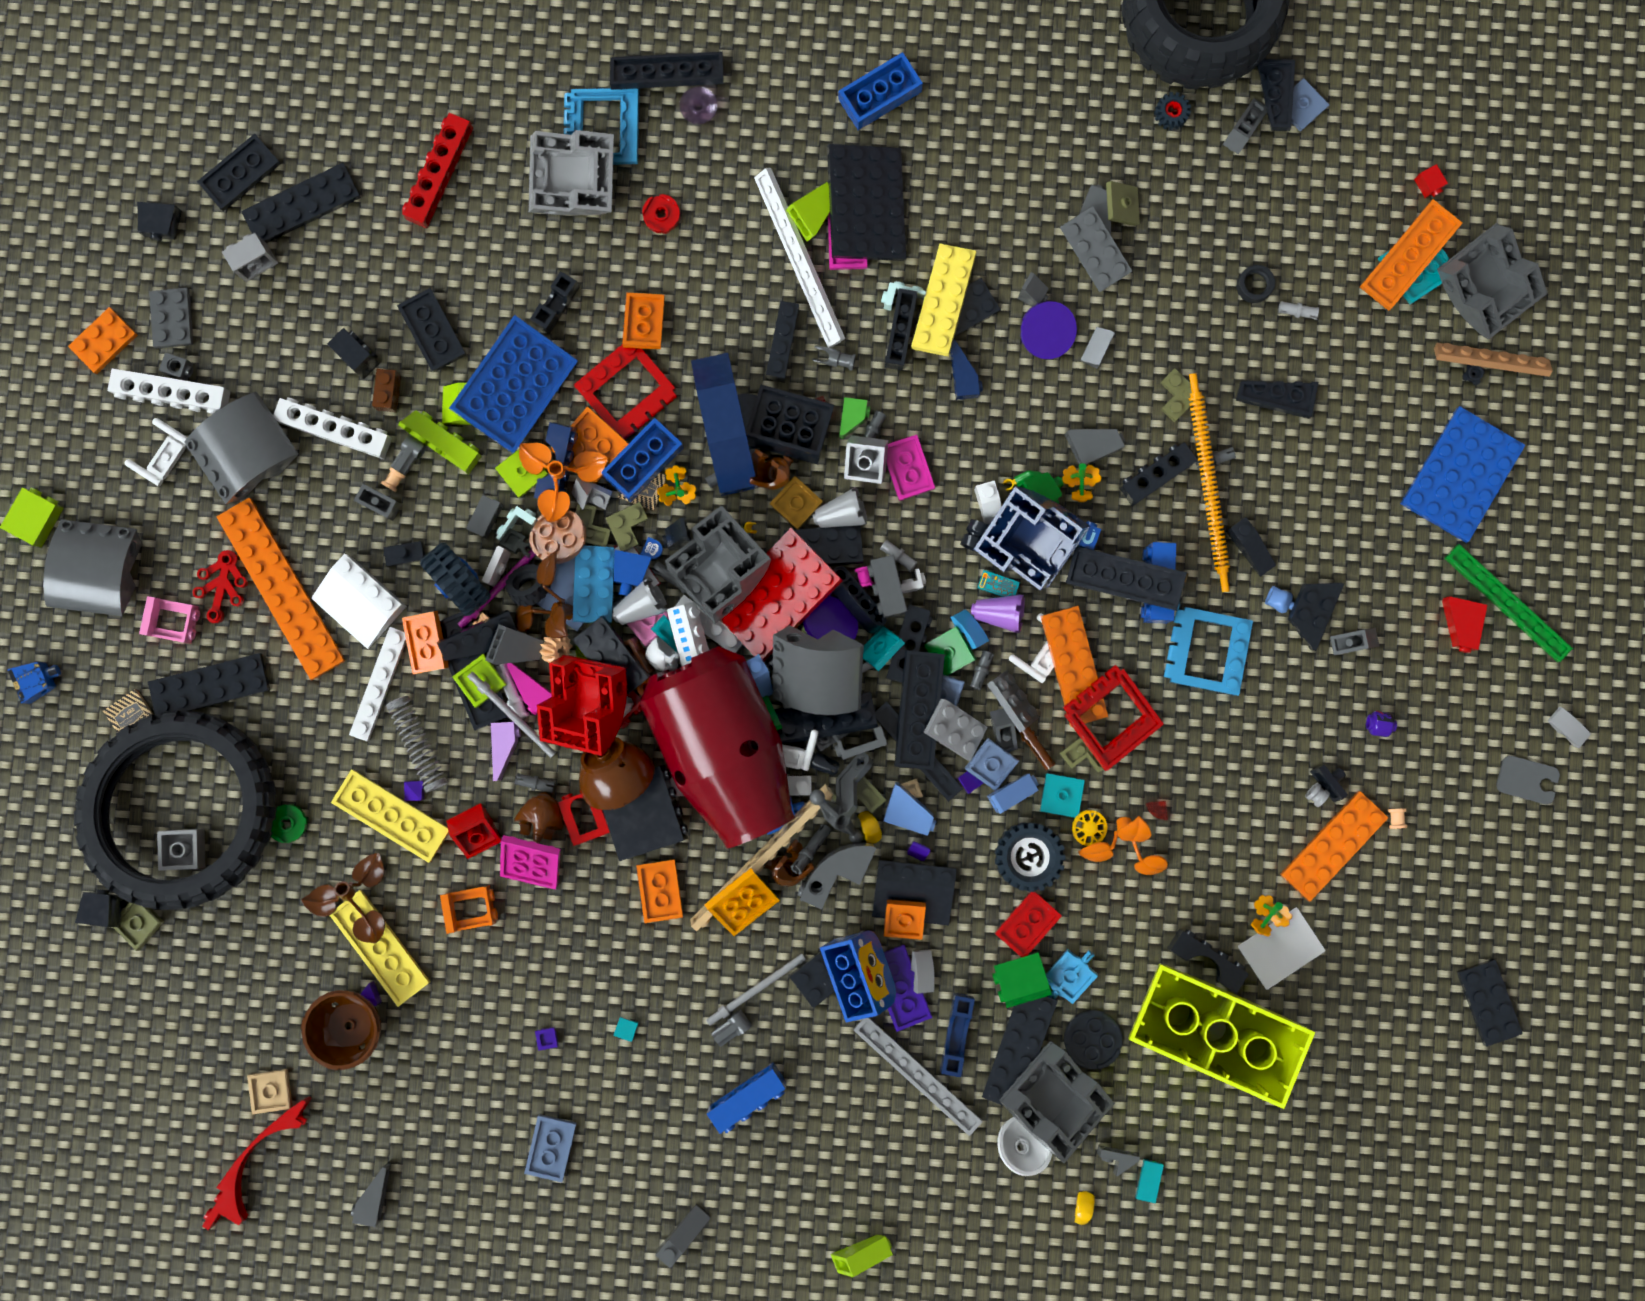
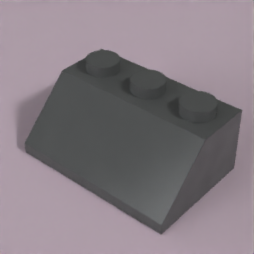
M893 555L870 560V566H867L869 576L874 577L875 584L872 585L874 595L879 597L880 603H877L879 615L883 614L884 618L905 615L907 608Z

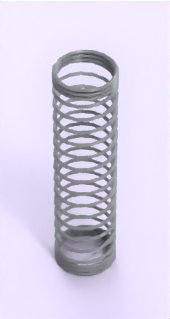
M403 696L386 704V707L389 711L388 713L393 714L391 719H397L394 721L395 725H399L396 730H402L399 736H404L401 740L406 742L404 747H410L407 750L408 753H412L409 758H415L412 764H418L414 769H421L417 773V775H423L420 781L427 780L422 784L424 791L427 793L442 787L448 781L444 777L426 784L430 780L444 774V772L422 779L440 769L441 766L424 773L420 772L439 761L417 768L424 762L436 757L434 755L415 762L422 756L433 752V749L411 757L420 750L431 746V744L409 751L420 743L427 741L428 738L411 745L407 744L426 733L404 740L409 735L422 730L423 727L406 734L402 733L421 722L398 729L405 723L418 718V716H415L407 721L396 723L405 716L415 713L414 710L405 715L394 717L398 713L413 707V705H410L401 710L391 712L410 702L409 696Z

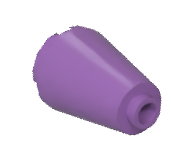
M1024 595L976 600V603L972 604L971 615H974L976 620L1020 633L1023 624L1020 622L1022 617H1024Z

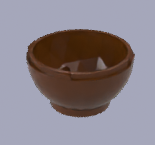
M619 737L615 738L603 756L583 752L581 756L579 772L580 792L585 802L596 809L615 810L629 804L644 793L655 774L653 761L646 752L633 743L622 741Z
M337 990L320 996L310 1005L302 1020L301 1033L306 1050L315 1061L328 1069L345 1070L362 1064L371 1056L378 1046L382 1025L376 1007L368 998L354 991ZM334 1002L338 1003L335 1007L333 1006ZM347 1022L352 1023L351 1029L347 1027ZM365 1044V1048L361 1049L360 1046Z

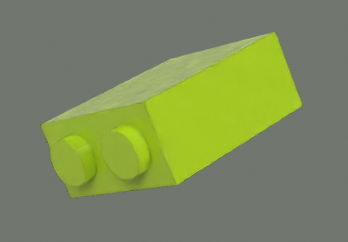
M22 487L0 528L33 546L42 548L64 508L58 505L59 501L49 496L47 498L41 496V491L32 487L30 490Z

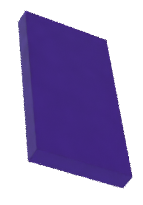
M903 944L885 951L884 954L896 988L894 1004L888 1008L896 1032L933 1018L924 994H917L913 991L915 972L911 970V960L905 945Z

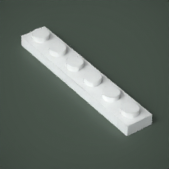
M389 627L349 735L365 741L370 740L406 644L405 632Z

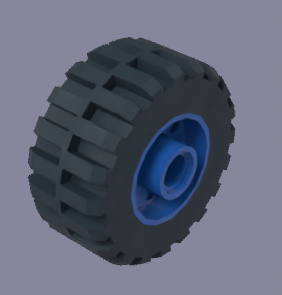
M446 542L437 545L421 559L420 565L435 581L434 585L446 599L450 598L465 616L473 614L490 599L491 594L481 584L477 573L464 559L457 556Z

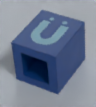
M1087 521L1086 523L1091 527L1078 544V547L1094 550L1101 529L1097 528V524Z

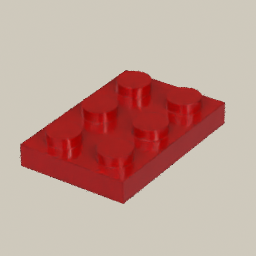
M1035 891L1029 892L994 934L1022 958L1028 956L1062 915Z

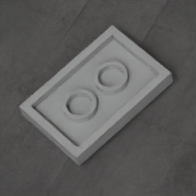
M941 699L924 733L964 759L971 761L988 727L946 699Z

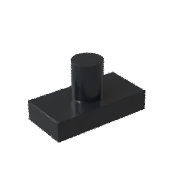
M422 541L383 547L387 567L420 562L425 556Z
M1323 764L1314 767L1310 771L1321 787L1330 792L1329 797L1333 802L1343 800L1348 796L1339 784L1346 777L1345 772L1341 768H1337L1331 773Z

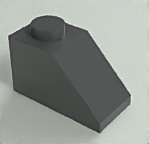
M1031 272L1017 299L1032 307L1037 303L1047 301L1049 296L1046 293L1049 288Z
M1376 628L1330 637L1334 655L1379 647Z
M1005 710L990 711L996 744L1007 752L1018 750L1015 725Z

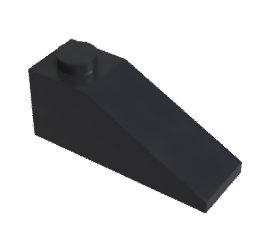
M684 517L679 518L665 529L666 535H662L664 546H668L670 551L679 550L691 541L689 527Z
M1247 517L1226 531L1260 577L1276 566L1260 535Z

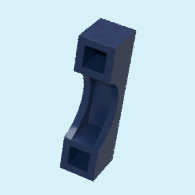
M549 422L546 442L554 449L556 461L561 462L563 466L569 467L574 457L573 445L578 438L577 428ZM566 470L564 477L558 479V492H566L564 487L569 479L570 471ZM550 474L544 478L537 479L534 498H538L545 490L555 491L554 481Z
M959 993L953 994L940 1066L941 1074L961 1077L966 1036L975 1002L973 996Z

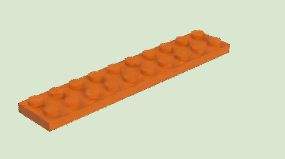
M249 497L216 516L310 680L318 678L345 662V658L252 498Z

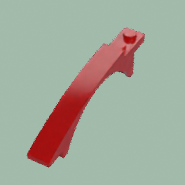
M308 1096L287 1110L262 1131L236 1159L217 1186L220 1192L214 1200L216 1204L213 1209L210 1208L205 1214V1222L202 1227L210 1230L216 1225L221 1215L238 1226L246 1221L249 1215L242 1198L241 1182L249 1155L266 1136L280 1130L300 1128L301 1125H304L308 1119L302 1116V1113L312 1099Z

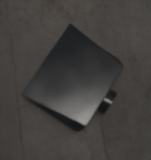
M137 202L138 233L154 241H162V239L175 240L182 210L172 204Z
M97 889V892H83L75 923L102 927H121L122 898L118 895L109 894V890Z

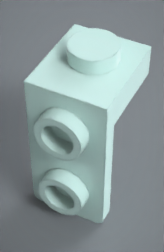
M890 282L888 291L883 292L881 302L884 303V309L891 311L895 293H898L899 288L918 291L917 298L923 300L926 296V291L919 286H912L911 288L905 286L902 282Z
M518 506L515 509H511L507 515L508 520L505 525L502 524L498 528L496 539L501 541L508 529H512L519 517L534 526L538 521L535 518L537 514L529 509L524 511Z

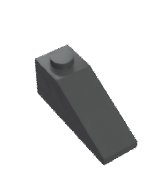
M1253 98L1223 145L1239 155L1267 113L1266 106Z
M387 1163L382 1167L356 1204L353 1205L351 1210V1216H353L352 1223L376 1227L381 1222L391 1163Z
M696 1204L658 1247L655 1256L671 1268L711 1217Z

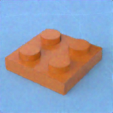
M887 900L884 937L922 940L926 903Z

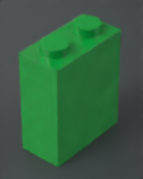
M1039 952L994 966L996 973H992L995 985H1000L1001 991L997 992L1001 1003L1005 1002L1006 1008L1052 995Z

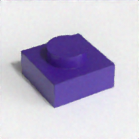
M555 1027L535 1031L538 1051L559 1046Z

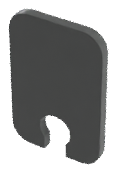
M1506 756L1502 760L1496 787L1501 793L1548 805L1553 802L1556 792L1543 791L1540 788V782L1547 778L1551 782L1558 783L1560 773L1555 767L1515 756Z

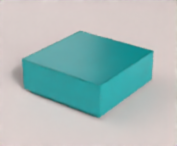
M620 1016L613 1036L632 1042L639 1022Z

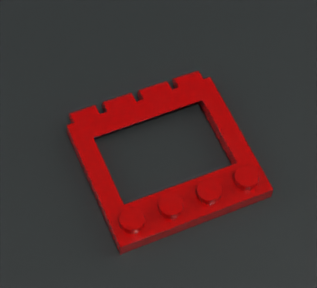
M623 344L574 384V387L596 413L625 440L635 433L631 426L635 425L637 429L641 428L650 420L646 415L647 413L654 417L664 408L660 403L661 401L668 405L677 398V395L673 392L676 390L675 387L643 349L625 348ZM636 357L660 386L620 420L616 421L593 392Z
M1116 665L1105 673L1106 678L1102 675L1090 685L1091 688L1087 687L1076 696L1078 701L1073 698L1063 707L1067 712L1064 716L1105 771L1112 768L1164 725L1126 671L1119 669ZM1121 685L1142 713V716L1102 748L1080 717Z

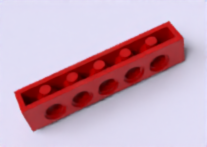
M450 112L447 118L443 119L442 129L435 136L434 146L427 153L424 168L420 169L416 185L412 186L410 198L402 208V215L406 220L426 229L431 222L473 130L470 121ZM450 134H456L453 139H448ZM442 151H448L445 156H440ZM440 167L437 173H432L434 168ZM432 184L431 189L425 190L426 185ZM420 201H425L423 206L417 207Z

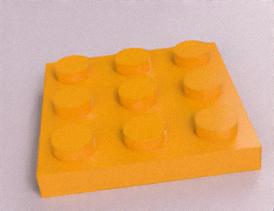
M750 868L704 905L735 936L780 900L753 869Z

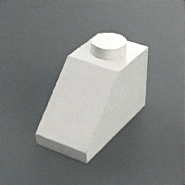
M995 480L977 485L974 489L984 523L986 524L992 522L1001 508Z

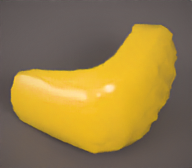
M869 811L861 812L858 817L866 842L877 843L882 839L877 819Z
M1088 1191L1079 1192L1077 1195L1075 1222L1080 1225L1087 1224L1094 1212L1095 1196Z

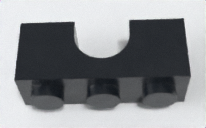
M561 271L550 286L551 293L544 304L540 303L530 318L533 325L549 335L580 288L576 280Z

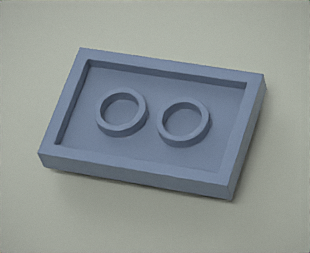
M539 1114L524 1174L562 1183L577 1123Z

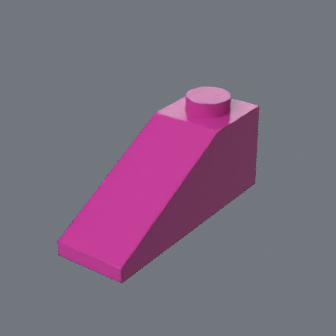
M514 663L506 664L524 703L528 705L527 709L534 715H537V705L551 698V692Z

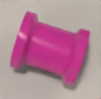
M867 566L855 569L862 588L871 587L875 584L872 582V577L869 576Z

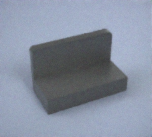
M483 495L466 529L487 539L504 505Z

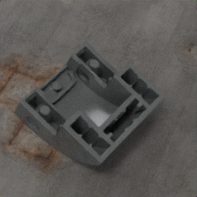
M1495 223L1437 269L1444 289L1457 311L1471 327L1486 339L1493 337L1547 294L1538 263L1523 259L1513 229Z
M257 392L245 395L213 413L184 441L188 450L192 453L225 504L243 500L262 479L279 476L298 455V452Z
M722 505L691 528L693 540L665 560L667 571L714 624L735 609L754 590L765 575L771 562L769 556Z
M61 519L50 542L45 561L43 588L46 607L123 616L136 587L130 571L142 546L137 529Z
M790 625L773 634L772 695L774 699L793 709L821 715L850 713L861 708L863 644L835 630L830 631L819 639Z
M867 842L851 843L838 847L828 853L817 863L807 881H802L797 893L800 896L799 900L822 910L837 875L860 885L876 851V846ZM819 881L822 885L820 887H814V883L812 882Z
M1051 1041L999 1100L1034 1138L1063 1163L1068 1160L1115 1104L1098 1082L1083 1073L1066 1051Z

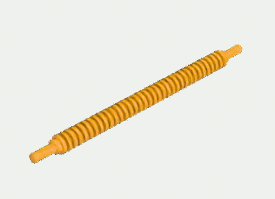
M1197 373L1189 374L1192 392L1189 401H1193L1189 405L1194 406L1190 408V411H1195L1191 413V416H1195V418H1192V421L1196 422L1192 424L1197 426L1193 428V431H1198L1194 433V436H1198V438H1195V441H1199L1195 444L1200 446L1196 450L1201 451L1197 453V456H1201V458H1198V461H1202L1198 464L1199 466L1203 465L1199 470H1204L1203 473H1200V476L1204 475L1201 481L1205 480L1202 486L1206 485L1202 490H1207V492L1203 493V496H1208L1204 498V501L1208 500L1205 506L1209 505V507L1205 509L1210 510V512L1206 513V516H1211L1207 518V520H1211L1208 525H1212L1208 529L1213 530V532H1209V535L1214 536L1210 537V540H1214V542H1211V545H1215L1211 549L1216 550V552H1212V555L1217 556L1213 557V560H1217V562H1214V565H1218V567L1214 568L1217 570V574L1220 575L1222 592H1229L1227 572H1229L1228 568H1230V565H1226V563H1229V560H1225L1229 556L1224 555V553H1228V550L1223 549L1227 548V545H1223V543H1226V540H1222L1226 536H1221L1222 533H1225V530H1220L1224 528V525L1220 526L1223 520L1219 521V519L1223 517L1222 515L1218 516L1219 513H1222V510H1217L1221 508V505L1217 506L1220 500L1216 501L1220 497L1219 495L1215 496V494L1219 493V490H1214L1218 488V485L1214 486L1217 480L1213 481L1217 477L1212 476L1216 471H1211V469L1215 468V465L1211 466L1214 461H1210V459L1214 457L1209 456L1213 451H1208V449H1212V446H1208V444H1211V441H1207V439H1210V436H1206L1210 431H1205V429H1209V426L1204 425L1208 424V421H1204V419H1207V416H1203V414H1207V411H1202V409H1206V406L1201 405L1205 404V401H1201V399H1204V396H1202V392H1199Z

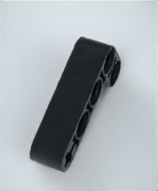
M836 567L833 571L843 581L826 598L834 593L868 633H876L886 624L887 618H884L883 614L879 615L877 604L845 567Z

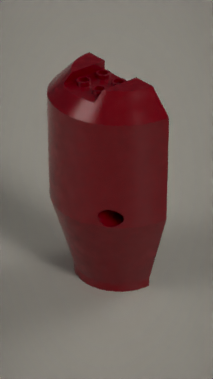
M718 646L692 657L691 663L670 672L667 669L649 677L640 700V705L674 782L680 792L723 841L726 849L758 838L795 819L791 806L782 741L744 656Z

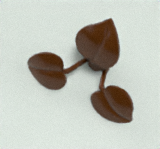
M557 553L550 554L539 564L537 582L543 584V588L559 602H555L552 605L551 611L532 609L533 605L519 606L515 614V625L519 632H526L531 627L533 613L550 614L545 623V633L548 637L563 638L568 636L566 620L573 618V605L566 604L565 599L559 597L548 588L555 578Z
M379 853L369 855L354 867L352 878L358 883L349 882L348 884L345 881H341L335 885V888L331 885H321L301 899L303 905L311 913L320 917H326L336 911V902L340 898L344 901H349L362 916L353 924L354 936L362 942L377 943L385 930L383 916L375 910L365 915L352 898L355 895L353 887H358L362 884L366 887H374L382 881L384 865L381 855Z

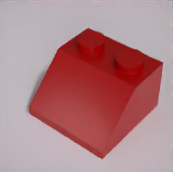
M481 803L446 821L450 837L467 859L499 844L502 840L489 813Z

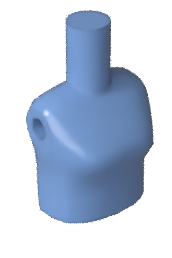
M1272 586L1266 597L1265 604L1273 607L1280 613H1286L1288 609L1292 610L1293 595L1288 591Z

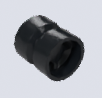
M970 519L966 528L968 533L964 534L960 545L977 552L974 548L989 525Z

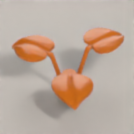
M521 443L519 445L520 461L527 472L537 475L546 468L553 478L555 491L545 490L538 497V508L547 522L550 523L561 519L570 507L569 495L566 492H558V479L564 477L565 471L578 472V476L582 481L594 482L602 476L601 472L605 469L608 458L605 455L586 451L576 455L573 460L576 467L574 469L563 466L559 461H551V451L542 443Z
M1140 816L1133 821L1129 817L1117 819V831H1114L1113 842L1110 846L1106 842H1099L1078 851L1080 856L1090 861H1106L1113 856L1112 850L1115 848L1117 838L1119 837L1123 841H1131L1133 843L1138 860L1140 861L1134 864L1137 872L1144 875H1154L1164 871L1168 866L1167 860L1162 856L1151 855L1144 859L1141 857L1136 842L1148 840L1151 837V830Z

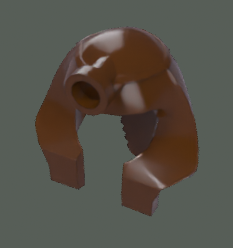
M756 449L752 453L756 477L750 478V484L770 490H777L790 482V466L794 460L784 455L782 459L773 458L765 462V459L769 458L768 455L762 450Z
M544 791L529 799L514 818V821L520 825L519 834L529 836L533 824V842L540 844L542 838L551 840L556 830L562 831L564 828L563 816L558 802Z
M796 839L792 841L787 849V853H792V857H778L775 860H768L764 867L771 871L778 885L795 886L815 868L812 863L808 864L800 875L791 870V866L798 858L799 852L803 849L802 844Z

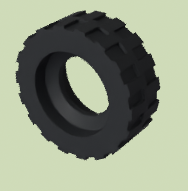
M526 564L525 566H520L508 576L505 588L515 604L517 603L519 606L534 605L549 593L543 588V584L538 582L531 588L520 591V587L529 580L537 581L539 565Z

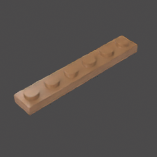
M1436 343L1434 347L1436 360L1548 377H1550L1553 371L1550 360L1544 357L1537 358L1524 354H1510L1504 351H1490L1488 349L1457 346L1450 343Z

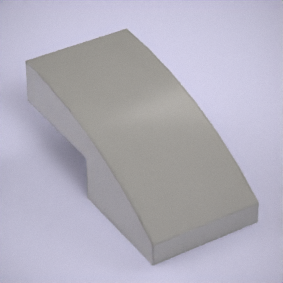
M1559 707L1548 719L1550 725L1558 733L1563 734L1576 748H1580L1591 735L1574 716L1562 707Z
M931 950L912 951L911 970L915 972L913 991L917 994L934 992V965Z

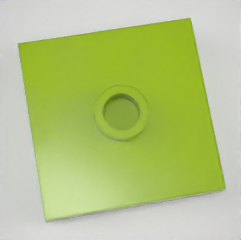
M519 449L495 467L518 498H521L535 487L537 479L549 475L545 469L537 475L527 472L520 461Z
M485 654L479 656L453 676V679L475 708L489 698L485 694H481L477 690L478 687L467 677L472 671L483 682L486 681L491 686L490 689L495 693L507 685L492 663L485 661Z

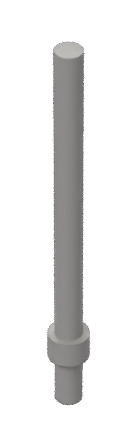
M473 671L467 676L478 687L477 690L481 694H485L550 758L556 753L546 742L540 741L539 735L490 689L491 686L486 681L483 682Z
M800 954L726 1006L723 1005L718 1008L716 1013L706 1019L709 1026L722 1017L724 1019L729 1016L730 1012L804 962L806 960L804 955Z

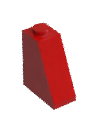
M1450 596L1443 598L1442 604L1452 647L1459 648V652L1463 653L1479 650L1487 605Z

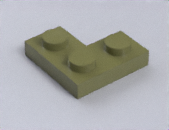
M1174 368L1161 382L1173 395L1161 410L1173 422L1190 407L1189 403L1193 402L1189 401L1190 394L1192 393L1190 382Z
M641 502L606 518L621 551L626 552L640 545L632 528L649 520Z
M577 504L575 513L582 519L586 527L585 544L607 547L611 529L592 525L597 507L586 505L583 510Z
M1081 738L1059 753L1070 769L1087 758L1097 773L1103 770Z
M865 776L857 783V800L860 799L871 813L886 801ZM835 794L832 798H833V800L836 802V794Z

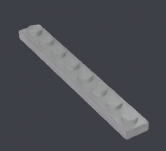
M862 1019L853 1029L967 1135L970 1136L983 1122L872 1019Z

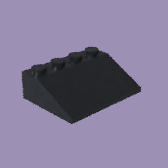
M761 384L746 429L748 445L818 465L834 405Z
M878 859L872 917L885 918L887 900L926 903L924 923L949 926L956 868Z

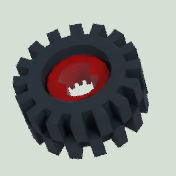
M1170 92L1169 95L1165 94L1159 100L1154 115H1156L1155 120H1159L1158 125H1164L1163 129L1166 130L1169 127L1171 131L1173 128L1177 130L1189 118L1191 104L1188 105V99L1184 100L1185 95L1182 94L1180 97L1178 92L1173 95V92ZM1171 107L1177 110V114L1173 115L1172 112H1168V108Z

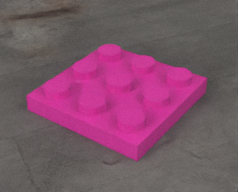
M503 835L501 840L500 876L556 890L559 879L561 849Z

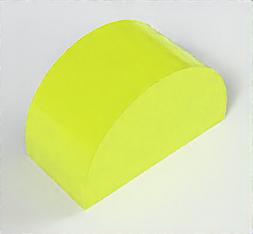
M1159 963L1128 1038L1139 1045L1284 1109L1315 1032L1229 991Z

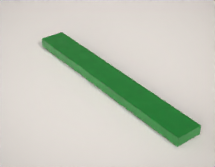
M1457 544L1444 558L1557 663L1561 662L1573 649L1460 544Z

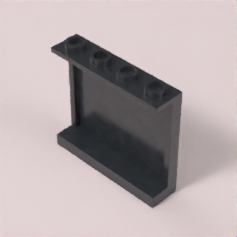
M665 765L655 768V774L650 785L637 799L615 810H603L619 861L689 839V829L682 820V808L676 801L677 792L670 782L671 773Z

